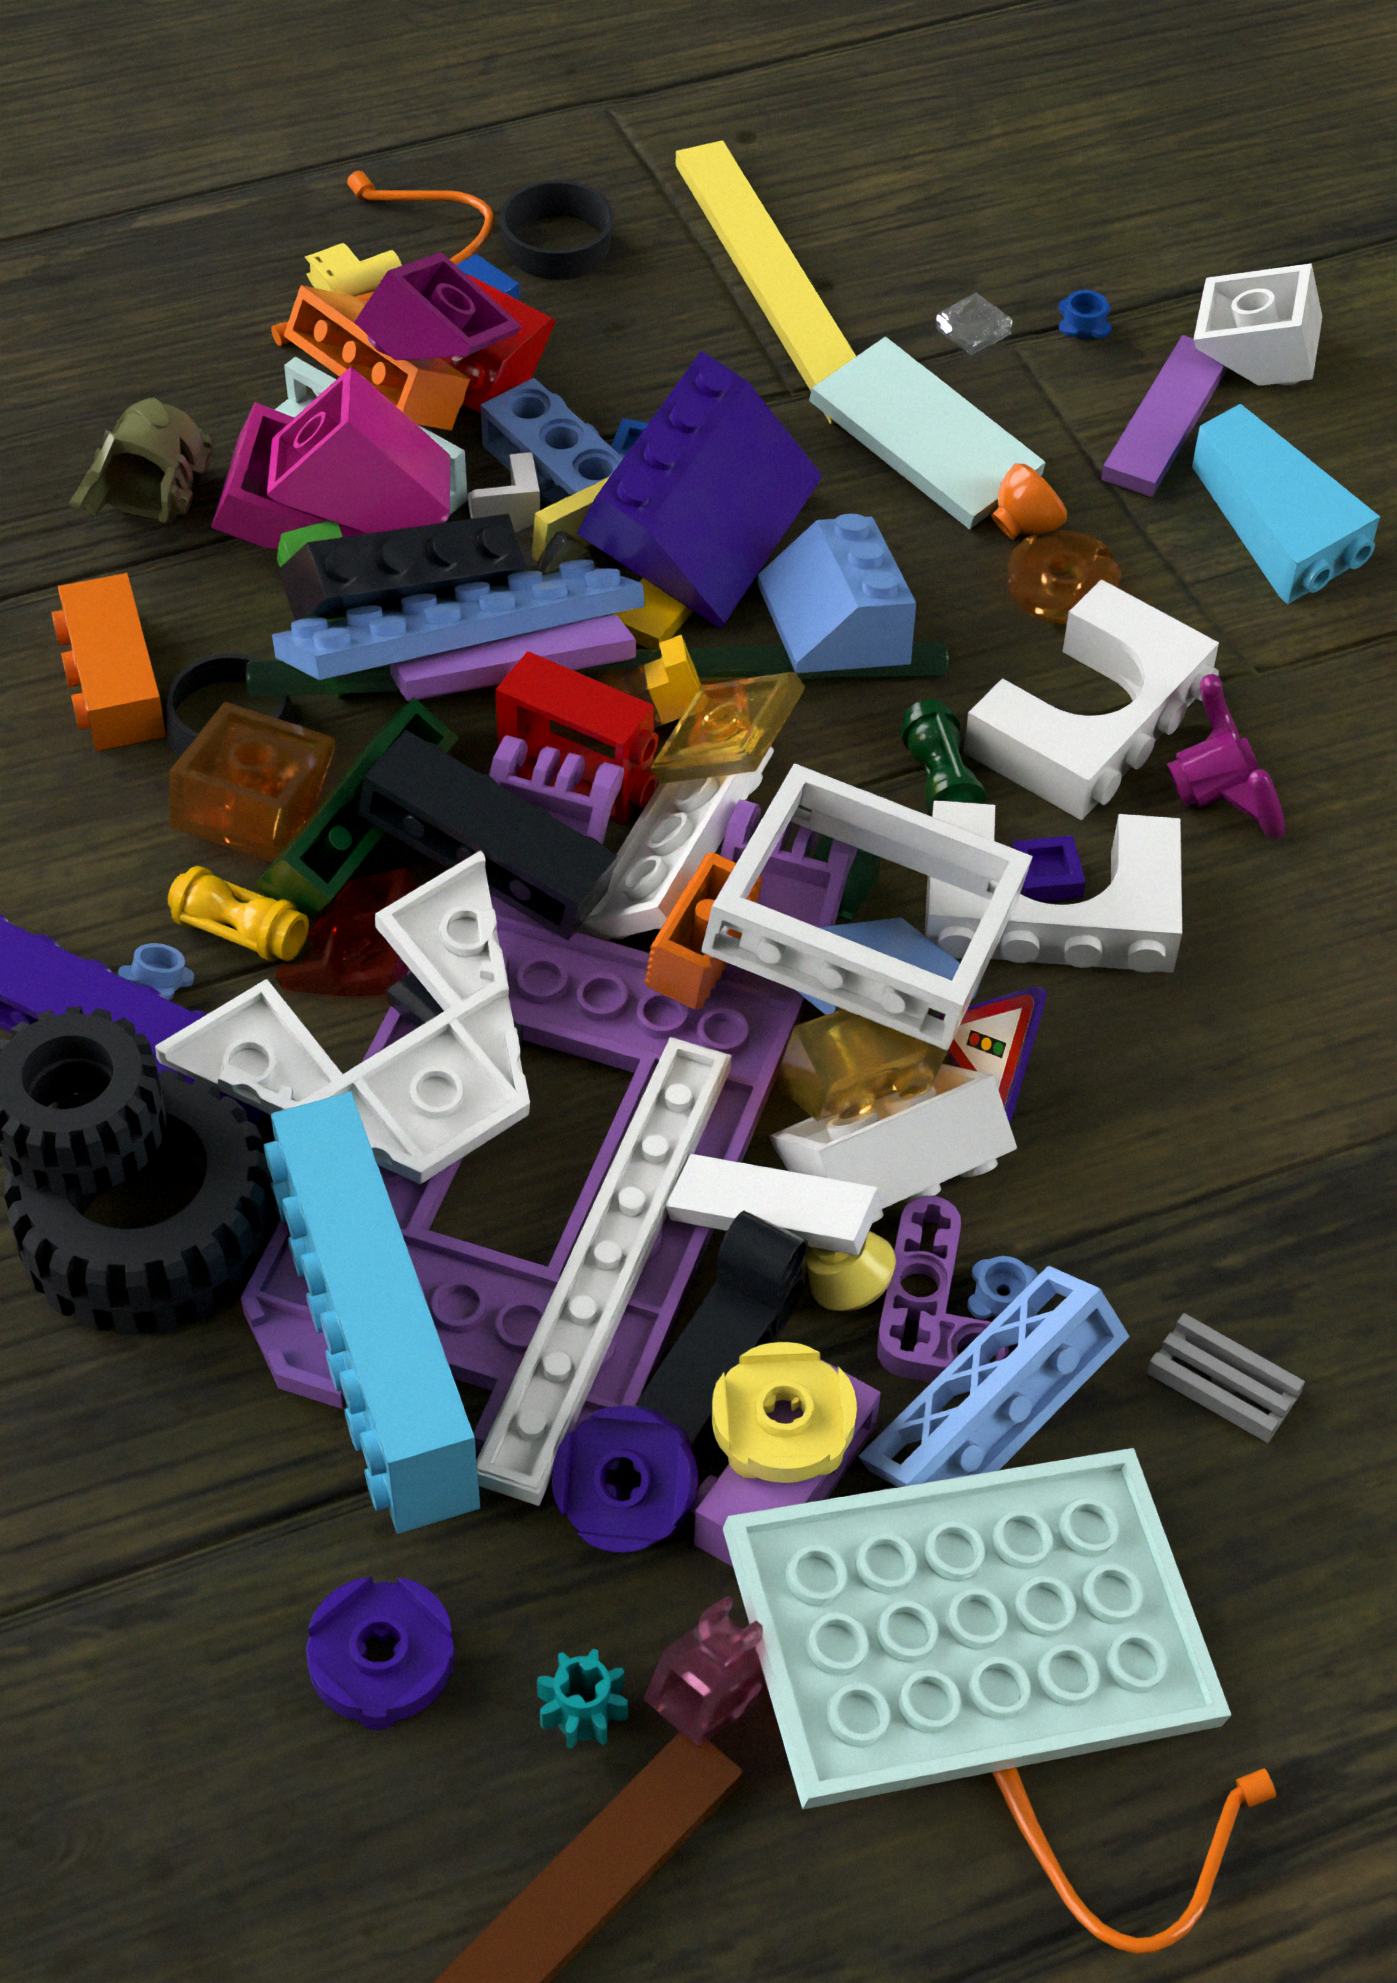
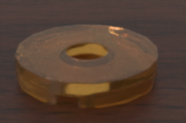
M1054 530L1051 533V537L1037 539L1038 534L1025 538L1013 549L1007 567L1006 582L1009 595L1017 605L1040 620L1057 624H1067L1069 611L1101 579L1118 589L1121 580L1120 566H1117L1112 560L1113 553L1104 543L1087 534L1070 530ZM1055 572H1066L1076 578L1063 580L1056 578L1052 574Z

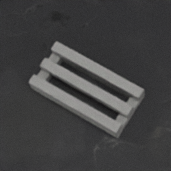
M1185 1313L1177 1321L1174 1332H1170L1164 1340L1160 1352L1154 1354L1147 1370V1374L1267 1443H1269L1300 1396L1305 1383L1304 1380ZM1177 1357L1209 1375L1211 1382L1173 1360ZM1238 1392L1271 1412L1267 1415L1230 1393Z

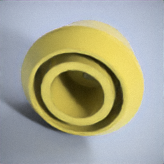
M871 1231L868 1232L859 1255L809 1246L806 1264L811 1294L818 1304L830 1310L853 1311L868 1306L885 1292L891 1282L896 1264L893 1248L884 1238Z

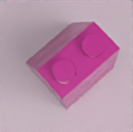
M351 366L272 438L267 495L277 503L367 533L445 523L450 514V454Z

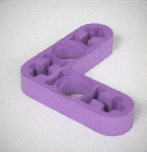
M922 1196L913 1199L905 1206L901 1215L894 1250L896 1264L891 1282L886 1291L877 1343L878 1359L887 1371L901 1378L932 1383L959 1356L958 1350L964 1345L972 1343L992 1323L990 1321L946 1314L960 1237L961 1216L953 1204L937 1196ZM925 1222L938 1225L932 1253L920 1251L922 1229ZM923 1274L936 1282L938 1290L933 1295L927 1297H915L908 1294L900 1283L907 1276ZM906 1318L920 1320L914 1352L900 1349ZM1018 1343L1001 1348L995 1354L996 1360L994 1362L1006 1359L1009 1351L1013 1352L1018 1347Z

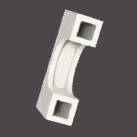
M1101 579L1069 611L1063 653L1117 682L1127 691L1133 702L1118 711L1105 715H1076L1059 710L1002 678L968 712L963 753L1082 820L1098 802L1105 805L1111 800L1120 785L1122 777L1131 767L1139 769L1146 762L1152 752L1154 743L1163 733L1170 735L1178 728L1188 706L1195 699L1202 701L1200 681L1208 674L1219 675V671L1214 668L1219 642Z
M934 800L933 818L994 841L995 805ZM1118 814L1111 851V884L1096 897L1069 905L1046 904L1020 894L991 959L1008 960L1014 963L1038 962L1072 965L1079 968L1105 967L1131 969L1144 973L1154 971L1173 973L1182 937L1180 818ZM927 875L925 936L953 958H963L990 900ZM991 880L990 882L991 884L997 886L999 884L998 882Z

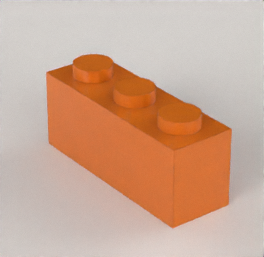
M128 573L58 586L62 610L51 613L58 645L70 644L72 650L61 653L68 687H81L82 693L71 695L78 729H91L96 751L166 738L160 697Z

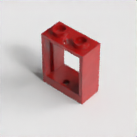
M527 651L495 689L498 747L506 735L525 740L528 746L526 759L522 767H519L515 776L530 781L541 750L546 746L559 749L560 762L550 784L552 787H555L557 775L567 755L574 753L583 756L585 770L581 781L577 783L573 792L590 797L592 785L601 764L603 765L604 762L623 767V782L612 805L609 820L624 826L638 806L644 808L647 805L658 783V776L653 773L654 753L658 745V734L654 732V705ZM550 720L615 747V760L550 732Z

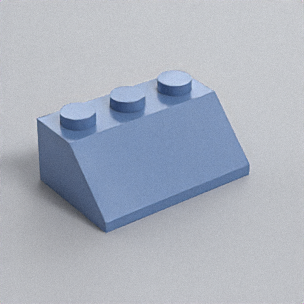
M843 514L836 519L816 520L758 574L757 585L796 673L911 664L916 601L872 516L864 517L859 514Z

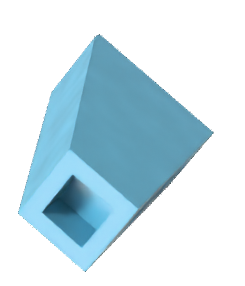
M1242 404L1200 425L1192 468L1278 596L1284 602L1289 604L1308 592L1315 593L1321 590L1329 580L1350 568L1357 569L1370 558L1375 548L1374 538L1380 516Z

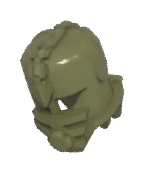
M156 398L141 400L125 410L112 432L105 431L102 449H96L94 462L70 500V506L79 510L86 507L87 513L96 515L108 503L126 513L155 518L163 523L166 521L172 523L177 514L185 515L192 504L193 492L191 488L193 485V473L195 471L204 474L212 460L210 453L214 449L208 434L204 436L203 430L198 428L186 412L171 404L162 403Z

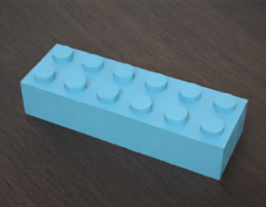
M352 1092L271 1113L275 1141L264 1144V1151L273 1180L270 1183L273 1201L280 1222L287 1221L291 1237H288V1243L298 1277L305 1276L310 1291L306 1293L314 1327L317 1334L323 1332L328 1346V1350H325V1355L336 1391L343 1390L348 1407L344 1409L353 1445L356 1451L363 1450L368 1467L364 1469L365 1478L376 1512L388 1508L396 1533L400 1534L480 1509L475 1437Z

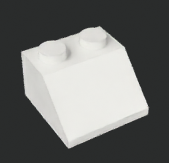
M1312 263L1206 278L1193 339L1195 348L1258 386L1270 384L1292 385L1299 381L1313 379L1322 312Z

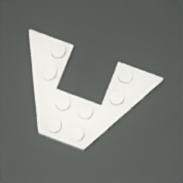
M481 850L375 913V927L444 1010L438 1016L342 1074L272 984L266 979L155 1046L156 1058L161 1064L195 1080H203L219 1088V1091L270 1115L274 1112L352 1092L377 1164L418 1184L424 1183L529 1115V1094L526 1078L522 1071L517 1029L514 1027L506 969L502 949L499 946L495 910L492 908L485 870V856Z

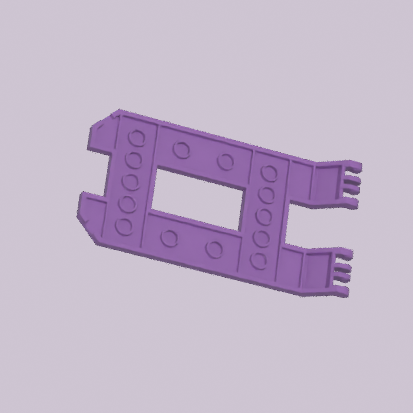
M506 735L493 757L489 776L503 788L530 804L544 808L552 817L584 836L598 840L603 845L612 805L623 782L624 768L604 762L603 765L601 764L597 770L590 797L573 792L577 783L582 779L585 770V760L581 755L569 753L557 775L555 787H552L550 784L559 766L560 750L546 746L538 756L530 781L515 776L519 767H522L526 759L528 746L525 740ZM741 799L738 801L727 826L720 856L735 863L738 862L749 843L752 832H755L761 815L759 804ZM789 822L760 874L762 885L757 904L815 927L834 926L848 873L858 848L833 838L828 863L808 858L811 849H814L819 833L800 826L794 840L792 852L784 851L794 825L793 822ZM490 894L492 908L495 910L499 946L502 949L508 980L512 1017L523 1028V1040L633 1072L634 1075L548 1267L429 1231L463 1157L422 1184H418L378 1165L453 1378L492 1391L473 1433L476 1452H481L669 1038H676L732 1055L731 1070L694 1154L742 1163L808 1003V1000L795 989L727 963L726 970H723L721 973V978L716 980L715 989H711L710 997L705 999L704 1008L695 1010L650 989L644 983L647 978L645 974L648 971L649 953L577 932L568 941ZM390 1006L362 1062L417 1028ZM667 1214L572 1432L582 1421L589 1418L587 1416L599 1409L636 1404L657 1370L715 1228L670 1220L669 1214ZM287 1221L279 1222L241 1296L244 1315L279 1389L343 1409L346 1400L343 1390L336 1391L330 1375L325 1350H328L324 1333L317 1334L306 1297V1293L310 1291L305 1276L298 1277L288 1243V1237H291Z

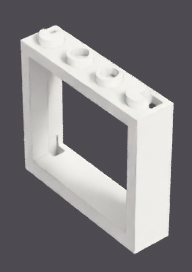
M794 763L712 905L701 952L948 1051L1018 902L1033 856ZM802 805L804 807L812 809V812L810 813L808 811L802 810L798 808V806ZM789 822L801 825L989 899V905L953 980L951 981L747 900L746 898ZM991 880L998 882V886L991 884ZM729 928L741 932V939L727 935L726 933ZM929 1008L946 1014L944 1021L928 1015Z

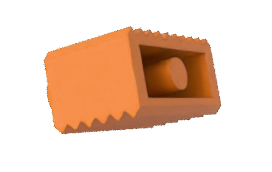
M713 852L705 855L650 946L652 950L649 953L648 971L645 974L647 978L644 981L650 989L695 1010L704 1008L705 999L710 997L711 989H715L716 980L721 978V973L723 970H726L727 962L701 952L712 905L736 865L735 862ZM760 875L746 898L755 903L758 902L762 885ZM729 928L728 932L726 933L727 935H730L737 939H741V932Z

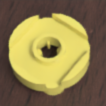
M790 1342L759 1345L739 1356V1364L730 1369L726 1376H724L723 1372L716 1383L712 1400L713 1432L719 1447L728 1456L730 1467L736 1474L744 1478L752 1479L758 1477L770 1482L792 1483L808 1480L818 1475L830 1474L840 1466L843 1454L853 1438L857 1412L855 1391L849 1377L839 1366L837 1373L829 1364L820 1360V1352L806 1345ZM785 1400L791 1401L792 1411L800 1407L803 1411V1416L794 1419L793 1423L782 1424L770 1419L766 1413L774 1412L776 1401Z

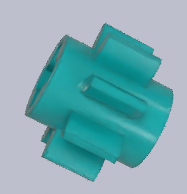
M592 1649L588 1656H577L571 1659L565 1653H559L558 1670L555 1677L540 1676L537 1679L538 1697L548 1702L540 1709L541 1727L543 1729H550L558 1725L559 1729L566 1735L567 1747L571 1749L578 1740L595 1738L600 1744H606L607 1726L609 1725L610 1718L622 1721L627 1720L628 1700L621 1695H617L625 1687V1672L623 1668H614L608 1671L599 1661L597 1649Z

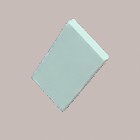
M886 336L811 389L809 401L968 529L973 528L998 509L1000 484L1007 471L1015 463L1026 464L1040 476L1043 474L1046 464L1044 460Z

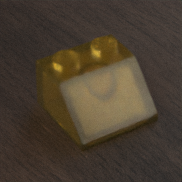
M842 1009L794 1026L776 1081L781 1091L816 1121L836 1114L839 1115L840 1119H849L869 1110L874 1106L877 1099L896 1092L902 1098L910 1097L930 1087L935 1082V1077L947 1054V1050Z

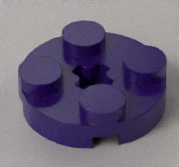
M624 1405L599 1409L587 1416L589 1418L582 1421L574 1432L567 1434L559 1445L553 1462L552 1488L555 1502L562 1515H568L572 1525L580 1531V1533H577L590 1545L606 1551L633 1552L649 1548L679 1532L684 1525L685 1518L692 1510L698 1488L696 1459L691 1450L690 1438L681 1426L671 1423L661 1413L652 1409ZM624 1458L633 1461L634 1470L641 1473V1486L632 1489L630 1499L621 1497L619 1485L609 1483L610 1470L621 1468Z
M366 1577L350 1581L337 1588L322 1601L314 1612L309 1625L306 1655L310 1680L315 1691L332 1710L348 1719L358 1720L367 1729H387L397 1720L409 1718L425 1709L443 1691L449 1676L454 1670L455 1654L449 1615L441 1601L429 1589L413 1580L396 1577L397 1583L386 1581L373 1583L372 1577ZM374 1637L377 1641L383 1643L393 1637L398 1641L393 1648L394 1657L385 1662L366 1660L368 1656L365 1645L366 1640Z

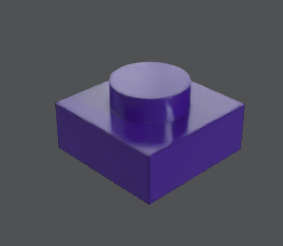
M1073 835L1012 841L1013 849L1033 856L1020 894L1038 902L1083 898L1086 881Z

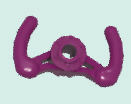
M1208 674L1200 681V693L1212 732L1205 741L1176 753V760L1167 763V768L1176 791L1185 808L1193 804L1200 808L1223 799L1258 821L1260 828L1267 838L1271 840L1280 839L1286 832V826L1271 776L1267 771L1259 769L1255 755L1246 737L1240 739L1237 727L1226 705L1221 679L1215 674Z

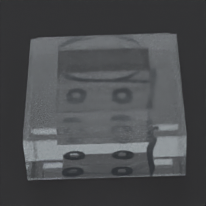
M975 292L938 313L936 329L970 355H974L1011 333L1012 319Z

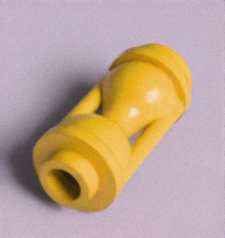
M194 866L186 873L177 876L168 893V905L171 908L172 919L176 924L186 928L193 926L257 952L261 958L270 962L277 961L278 959L285 961L294 959L302 949L308 934V917L298 912L295 903L285 899L277 901L214 876L209 869L201 866ZM235 898H237V899H239V900H242V901H244V902H247V903H241V902L237 901ZM223 924L231 925V926H233L235 929L230 928V927H228V926H225V925H223Z

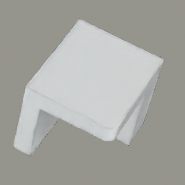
M532 452L510 454L511 486L476 489L469 492L468 507L470 518L509 513L516 535L533 533L534 516L536 512L540 511V490Z

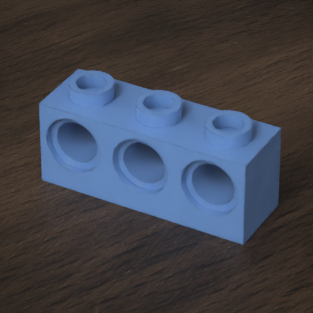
M535 378L481 404L483 447L509 471L510 454L532 452L540 490V500L547 506L610 477L625 457L624 454L618 453L605 442L591 424L584 423L576 416L559 395L551 393Z

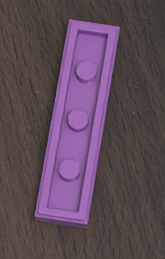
M1182 335L1105 462L1101 480L1153 498L1228 367L1197 350L1193 338Z
M614 614L389 664L390 675L407 701H410L413 697L420 700L499 685L527 651L571 670L632 660V658H636V639L620 618Z

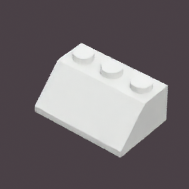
M936 1063L769 1135L774 1150L790 1172L878 1187L881 1205L873 1223L883 1217V1208L901 1200L905 1203H910L913 1199L922 1196H934L941 1191L939 1183L957 1175L973 1177L984 1174L998 1165L996 1158L1017 1149L994 1075Z

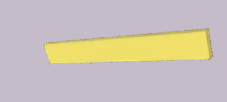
M724 141L676 151L677 169L811 391L812 387L854 359L856 357L855 353ZM825 414L830 424L836 423Z

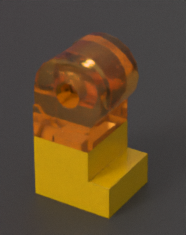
M682 635L659 643L662 658L628 671L617 668L606 670L599 674L595 680L653 704L654 728L707 709L700 679Z

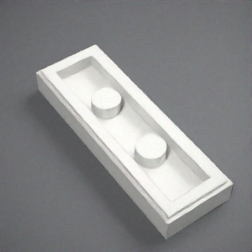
M690 1154L665 1206L670 1220L726 1231L737 1215L745 1210L806 1239L810 1247L859 1255L881 1205V1198L878 1187Z

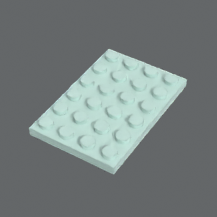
M1134 1448L731 1515L727 1517L723 1526V1533L802 1810L1222 1727L1231 1716Z

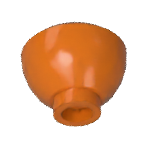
M1015 463L1007 471L998 491V509L991 514L994 522L1005 535L1012 540L1019 534L1043 535L1057 530L1067 522V510L1052 487L1034 469L1026 464Z

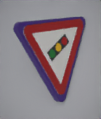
M1032 986L968 1006L948 1051L945 1050L956 1067L994 1075L1009 1122L1013 1116L1047 998V993L1042 987ZM946 1014L936 1016L935 1018L944 1021Z

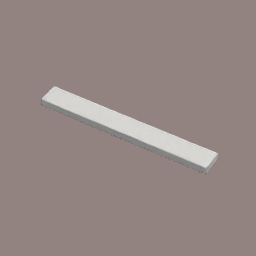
M669 1038L476 1460L478 1486L538 1506L540 1505L552 1478L553 1462L558 1447L567 1434L572 1432L668 1214L665 1205L690 1154H694L729 1075L732 1055L676 1038Z

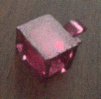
M728 1596L723 1597L706 1609L700 1616L698 1626L664 1649L644 1696V1700L697 1747L701 1746L753 1707L765 1681L756 1648L762 1639L763 1626L756 1620L744 1629L728 1617L733 1605V1600Z

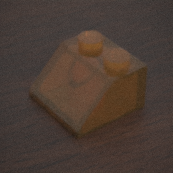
M224 702L169 771V827L273 862L312 814L335 749V738Z

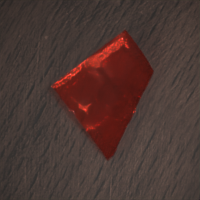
M403 868L352 879L336 898L334 908L327 915L319 919L307 933L314 944L311 950L298 965L293 966L283 963L277 970L275 979L282 989L331 996L387 994V989L405 977L410 969L375 927V913L419 888L409 870Z

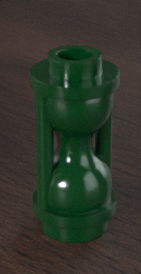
M937 699L922 700L910 706L903 715L900 735L903 744L910 750L913 758L923 764L927 776L925 806L928 815L932 817L934 800L985 804L986 793L983 785L976 779L975 774L963 765L959 754L961 736L959 733L960 723L956 713L948 708L944 702Z

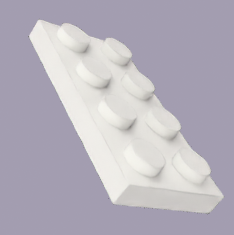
M761 733L674 759L616 854L618 857L607 893L578 928L577 933L606 941L610 939L621 940L632 934L648 930H661L707 853H715L725 837L729 820L740 799L746 800L748 795L760 785L763 778L761 773L774 752V749Z

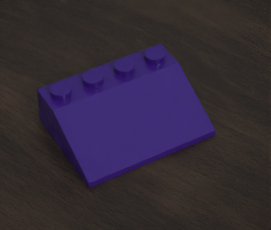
M701 350L596 495L576 534L719 629H722L823 476L751 384Z

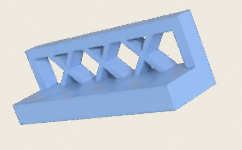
M1047 1266L858 1457L868 1471L896 1487L999 1471L1130 1336L1100 1288L1051 1266ZM1056 1293L1066 1297L1053 1311L1037 1315V1312ZM1018 1343V1347L1006 1359L990 1363V1359L1001 1348ZM970 1391V1395L958 1407L942 1411V1408L954 1396ZM922 1440L921 1445L901 1465L891 1460L906 1444Z

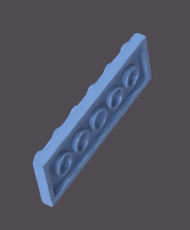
M592 560L567 561L559 565L560 572L542 575L540 571L516 572L507 576L508 583L492 587L486 582L466 583L454 588L455 595L437 599L434 594L410 595L401 599L400 607L382 610V607L375 605L355 607L346 611L347 618L327 622V619L321 617L300 619L291 623L292 630L272 634L275 658L318 680L644 607L643 583L620 576V571L617 569L595 567Z

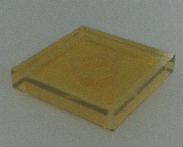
M796 672L701 686L653 762L652 771L661 784L755 772L803 693L805 686Z

